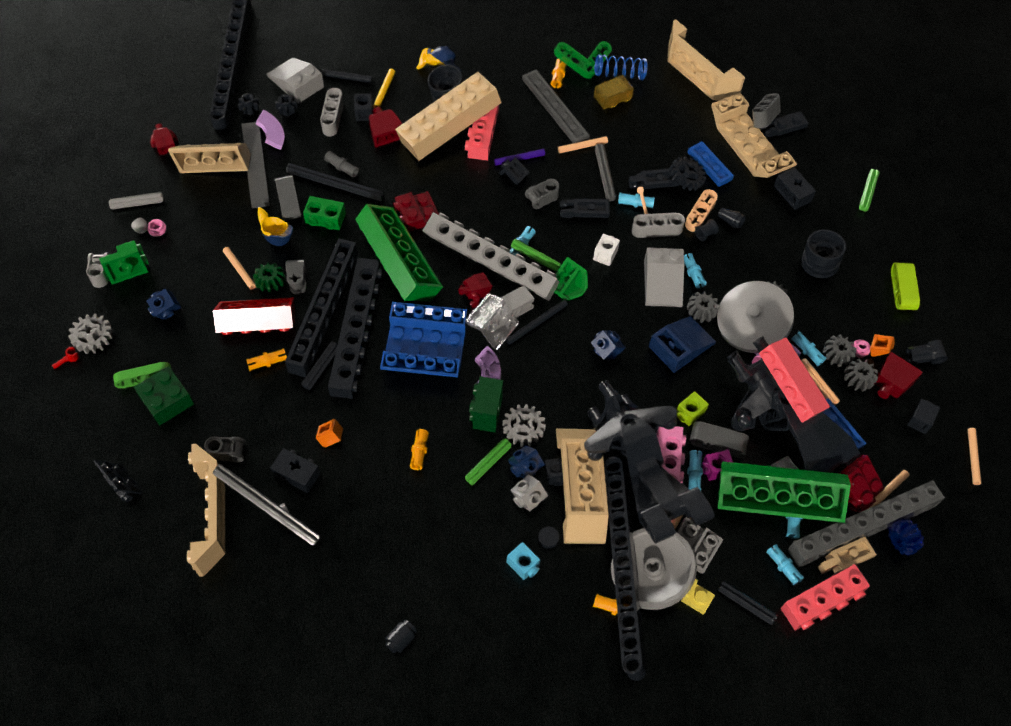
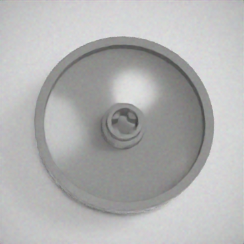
M752 281L736 286L724 296L717 312V322L723 338L731 346L744 352L759 353L753 344L756 339L764 336V339L770 345L788 337L794 323V310L790 298L778 286L763 281Z
M644 528L633 532L640 608L657 610L679 602L690 591L696 577L697 564L691 546L677 532L673 537L657 544L653 542ZM622 541L619 546L626 544L627 541ZM612 559L611 573H612L613 582H614V584H615V580H614V568H613V559ZM628 560L623 561L620 565H626ZM631 580L624 581L622 586L628 585Z

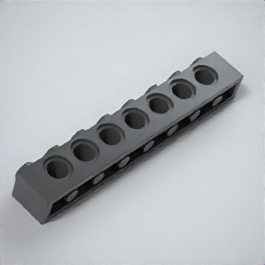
M932 480L846 518L845 523L837 522L796 540L787 551L797 568H800L828 555L835 549L860 538H867L932 509L945 497Z

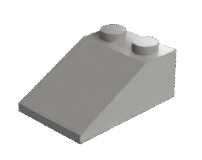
M296 58L289 59L267 73V76L291 97L293 96L298 104L324 87L322 73L312 64Z
M647 248L644 258L645 306L682 307L684 249Z

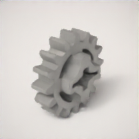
M86 314V319L79 317L80 322H73L72 324L75 328L69 329L71 334L68 337L71 340V344L79 352L84 350L85 354H88L90 350L96 353L97 348L103 350V345H109L108 339L113 338L111 335L113 329L109 321L105 320L103 316L98 318L97 314H94L91 318Z
M525 404L524 408L517 405V410L510 408V414H505L506 420H503V433L507 434V440L513 438L514 445L520 442L521 447H523L524 443L531 446V441L538 443V437H543V431H545L546 426L544 424L545 418L541 417V411L535 412L534 406L528 409L527 404ZM535 423L537 424L536 430H534Z

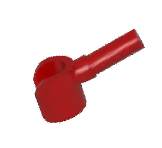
M74 347L67 348L65 351L66 356L54 363L52 367L56 369L67 361L76 362L79 356L77 352L75 353Z

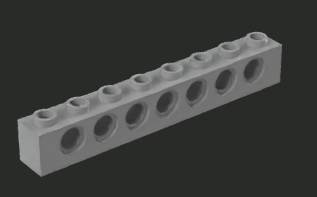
M434 212L432 213L423 229L426 235L520 286L524 285L527 290L548 301L551 299L560 283L555 273L549 270L547 272L542 271L540 265L531 262V264L525 261L526 258L517 253L515 256L509 253L510 250L502 245L500 247L494 245L495 242L487 237L484 239L479 237V233L473 229L469 231L464 229V225L458 221H454V223L449 221V217L443 213H439V215ZM449 227V231L443 234V229ZM460 235H465L463 241H457ZM480 243V247L477 250H473V245ZM491 251H495V256L488 258V254ZM510 259V265L503 267L504 261ZM521 268L527 269L524 275L518 274ZM537 276H542V281L535 284L534 279Z

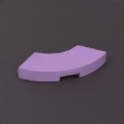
M263 110L256 121V125L265 132V143L281 150L285 137L284 130L272 114Z
M486 346L475 358V362L480 366L482 372L481 377L501 380L499 359L494 351Z

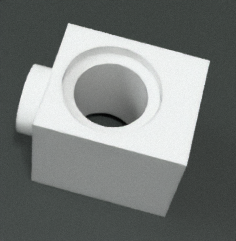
M603 234L595 248L593 260L610 266L618 251L620 240Z

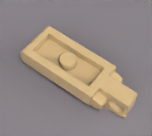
M863 537L831 551L825 556L826 561L820 563L821 565L818 566L821 574L831 570L834 573H838L854 564L858 565L877 554L867 538Z

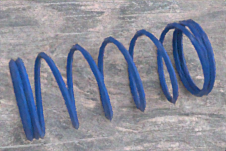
M597 55L594 68L595 75H601L603 57L605 56L607 60L605 76L607 77L609 73V61L614 57L616 62L614 77H616L617 63L623 57L621 56L616 60L615 56H611L608 60L606 55ZM631 57L627 58V60L631 59L633 63L631 79L634 77V64L638 59L640 60L638 67L639 79H645L648 67L647 60L645 58H637L633 61ZM623 58L624 66H623V71H622V77H623V78H625V75H626V62H627V60L625 61L624 58Z

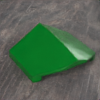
M567 257L555 273L560 283L554 292L566 301L581 297L588 288V271Z

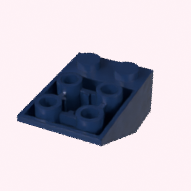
M690 316L666 325L653 334L649 348L675 373L714 345L716 341Z

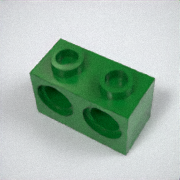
M310 196L303 214L306 224L340 230L346 211L343 202Z

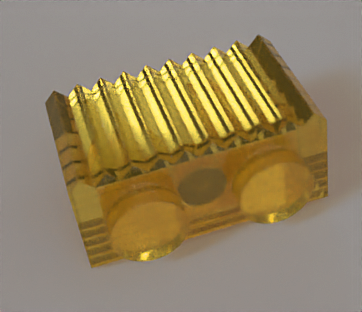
M624 75L596 85L594 98H596L603 109L613 108L620 102L629 101L633 96L634 88Z

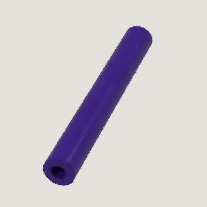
M539 149L494 159V163L497 166L504 164L508 159L511 162L515 157L521 161L544 156L545 150Z

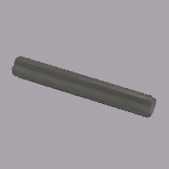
M602 143L596 144L595 152L605 196L609 202L615 201L616 194L605 147Z

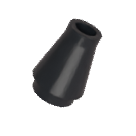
M722 207L718 212V217L733 228H741L746 219V216L739 211Z

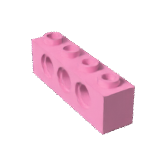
M658 427L657 438L664 460L662 467L680 483H683L684 471H681V465H684L685 453H682V447H685L686 443L683 427H674L670 430ZM666 446H671L675 450H669ZM665 464L672 465L673 469L667 468Z

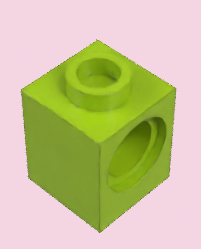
M694 391L678 405L677 417L681 422L690 426L705 414L709 404ZM687 408L693 409L694 412L687 410Z

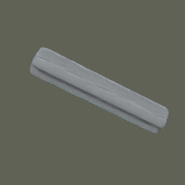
M162 192L114 198L109 200V206L112 210L161 203L164 198Z

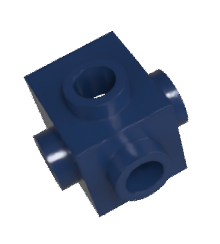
M166 288L153 293L151 298L146 300L149 305L148 310L150 314L162 320L172 317L174 312L181 308L173 292Z
M602 330L595 335V339L591 342L595 348V353L602 357L603 360H614L626 348L615 331Z
M526 445L514 452L513 456L508 460L512 473L516 477L525 478L528 474L532 477L535 476L537 471L545 465L537 450Z

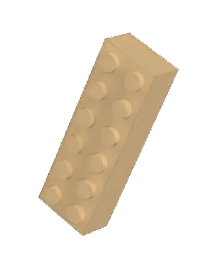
M477 72L395 130L402 144L420 161L501 104L497 89Z

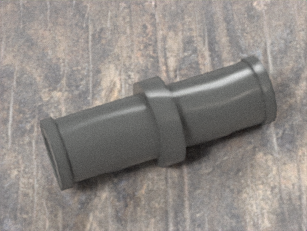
M331 151L326 153L324 160L334 165L338 171H343L352 178L358 174L359 168L347 162V159L344 157L340 158Z

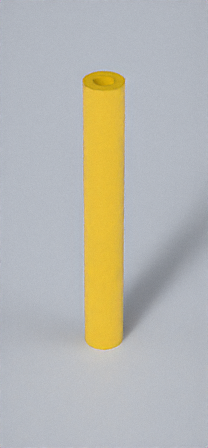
M389 69L373 105L374 108L381 106L395 74L394 69Z

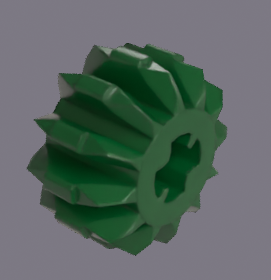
M267 262L265 266L260 264V268H255V274L253 275L257 289H260L263 293L268 290L270 294L272 290L278 292V287H283V281L286 279L283 269L278 267L276 262L272 265Z

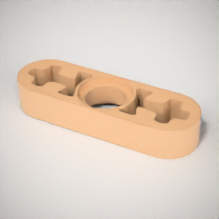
M708 189L702 192L687 216L685 227L689 231L695 232L697 226L703 225L716 203L717 193ZM697 208H703L706 212L700 213L697 211ZM695 217H696V218H697V222L694 223V224H692V222L694 221V219H695Z

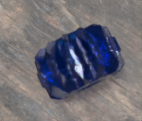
M910 519L898 520L888 528V537L891 539V543L894 544L895 549H898L901 554H914L924 546V537L921 535V530Z

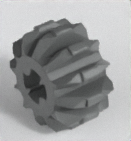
M705 291L702 295L697 292L694 296L690 297L687 304L689 316H694V320L700 319L701 323L704 320L709 323L712 318L714 319L717 316V311L719 310L717 298H712V294L706 295Z
M841 334L837 337L833 335L825 342L822 354L826 355V360L831 361V365L836 363L839 368L842 364L847 366L854 360L857 348L853 347L854 342L848 341V337L844 339Z
M858 358L855 362L851 361L848 367L845 368L844 380L849 381L848 386H854L855 391L858 388L862 392L866 391V389L870 390L878 380V370L873 369L874 364L869 365L867 359L862 362Z

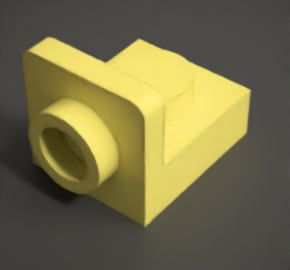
M695 579L693 586L682 599V602L704 615L715 595L698 585V580Z

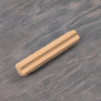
M806 358L802 359V363L824 398H829L834 406L837 405L840 399Z

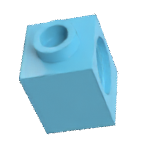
M523 542L507 555V563L523 580L528 576L530 578L539 571L540 559ZM522 559H526L530 562V564L528 566H523L519 563V561Z

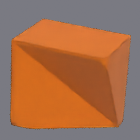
M874 334L870 347L871 356L889 354L895 345L894 337Z
M332 419L319 425L316 439L326 448L341 441L343 428L336 419Z

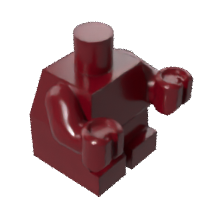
M159 123L155 125L157 130H153L150 143L152 148L157 147L159 155H164L168 153L169 148L175 146L174 142H177L178 138L172 130L167 127L163 128V125Z
M483 272L465 279L458 291L460 295L466 294L468 299H473L470 301V305L474 308L479 306L480 298H488L492 285Z

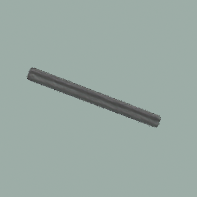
M222 464L217 465L214 469L213 474L309 544L315 545L319 540V534Z

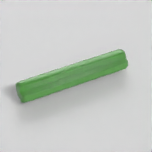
M871 169L859 205V209L864 212L868 211L878 180L879 171Z
M514 239L511 244V248L555 272L561 266L556 260L517 239Z
M506 438L502 439L465 476V480L470 485H474L511 448L510 441Z

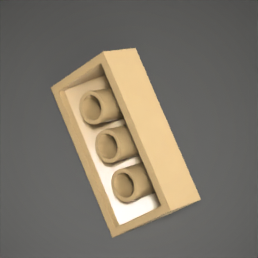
M246 143L178 145L168 149L180 173L248 171L251 156Z

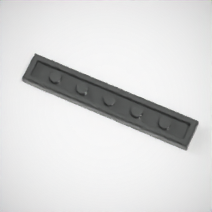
M537 70L522 76V80L572 143L589 140L590 135Z
M256 122L242 124L243 140L251 154L247 171L252 208L270 206L260 127L256 125Z

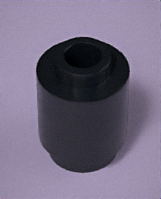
M404 620L402 623L399 622L385 637L387 641L386 647L393 653L396 651L401 653L415 638L416 628L407 620Z

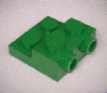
M134 240L116 246L118 252L99 258L111 284L148 273L146 265L149 264L147 257L143 252L141 244H136Z

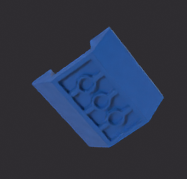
M392 302L389 316L390 330L386 351H383L380 369L458 377L461 370L465 341L467 309Z

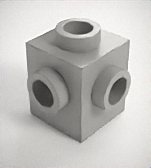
M529 474L511 489L515 496L513 498L514 502L520 508L524 507L529 511L537 507L548 496L540 481Z

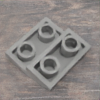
M686 517L676 532L684 537L691 546L696 559L697 571L703 574L723 539L707 527L703 529L699 525L696 526L692 520Z

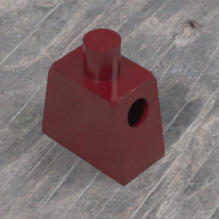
M381 107L374 108L373 114L369 116V122L375 148L400 140L395 129L403 123L391 109L383 111Z
M890 352L877 375L878 380L875 385L880 387L877 393L883 399H888L890 395L899 398L917 381L923 372L893 352Z

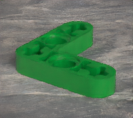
M602 41L587 59L568 44L560 42L557 44L554 54L581 76L590 79L595 75V61L593 57H597L599 54L608 57L612 47L608 42ZM572 58L578 59L579 63H574Z

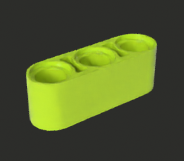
M893 263L891 277L896 308L899 310H918L920 296L914 264Z

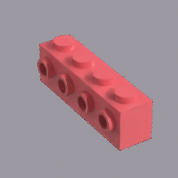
M499 105L472 123V127H469L468 137L470 139L466 140L465 143L468 158L488 161Z
M787 337L770 344L759 353L802 423L830 407Z
M854 564L785 602L780 609L794 630L801 627L805 630L814 624L813 620L818 617L820 620H823L832 614L831 610L837 608L839 611L849 605L848 601L854 598L857 601L866 595L865 590L870 585Z

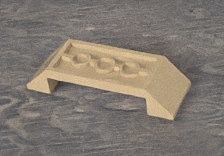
M674 20L668 44V62L712 100L720 101L741 93L745 77L735 68L730 69L726 73L721 72L720 69L715 67L685 41L687 28L677 20Z
M741 93L712 103L711 106L718 131L753 176L768 178L797 165L788 152L779 154L760 129L754 127L752 119L747 114L749 103Z
M556 429L557 448H561L566 511V519L563 522L565 544L606 543L609 514L603 456L599 461H592L588 458L584 447L585 441L596 432L593 429Z
M192 444V451L188 453L189 464L193 465V470L197 472L200 479H206V482H208V488L205 489V499L208 501V508H205V519L208 521V528H205L206 541L190 542V550L187 551V561L192 565L193 570L202 577L225 555V482L213 474L214 469L219 465L217 460L197 444Z

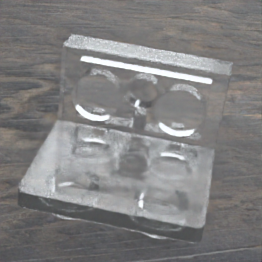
M490 293L486 295L465 320L469 326L480 330L495 350L500 347L519 324L504 299Z

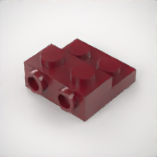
M428 191L414 196L410 192L395 197V203H393L396 213H399V218L408 232L425 227L433 212L439 215Z
M861 455L838 473L847 474L851 487L848 507L852 511L862 512L876 502L875 496L885 489L868 455Z

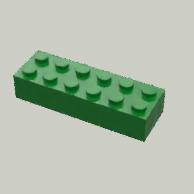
M366 204L355 220L392 279L393 284L398 289L400 296L404 301L431 302L443 286L393 207Z
M722 461L718 490V509L845 523L851 484L847 474Z

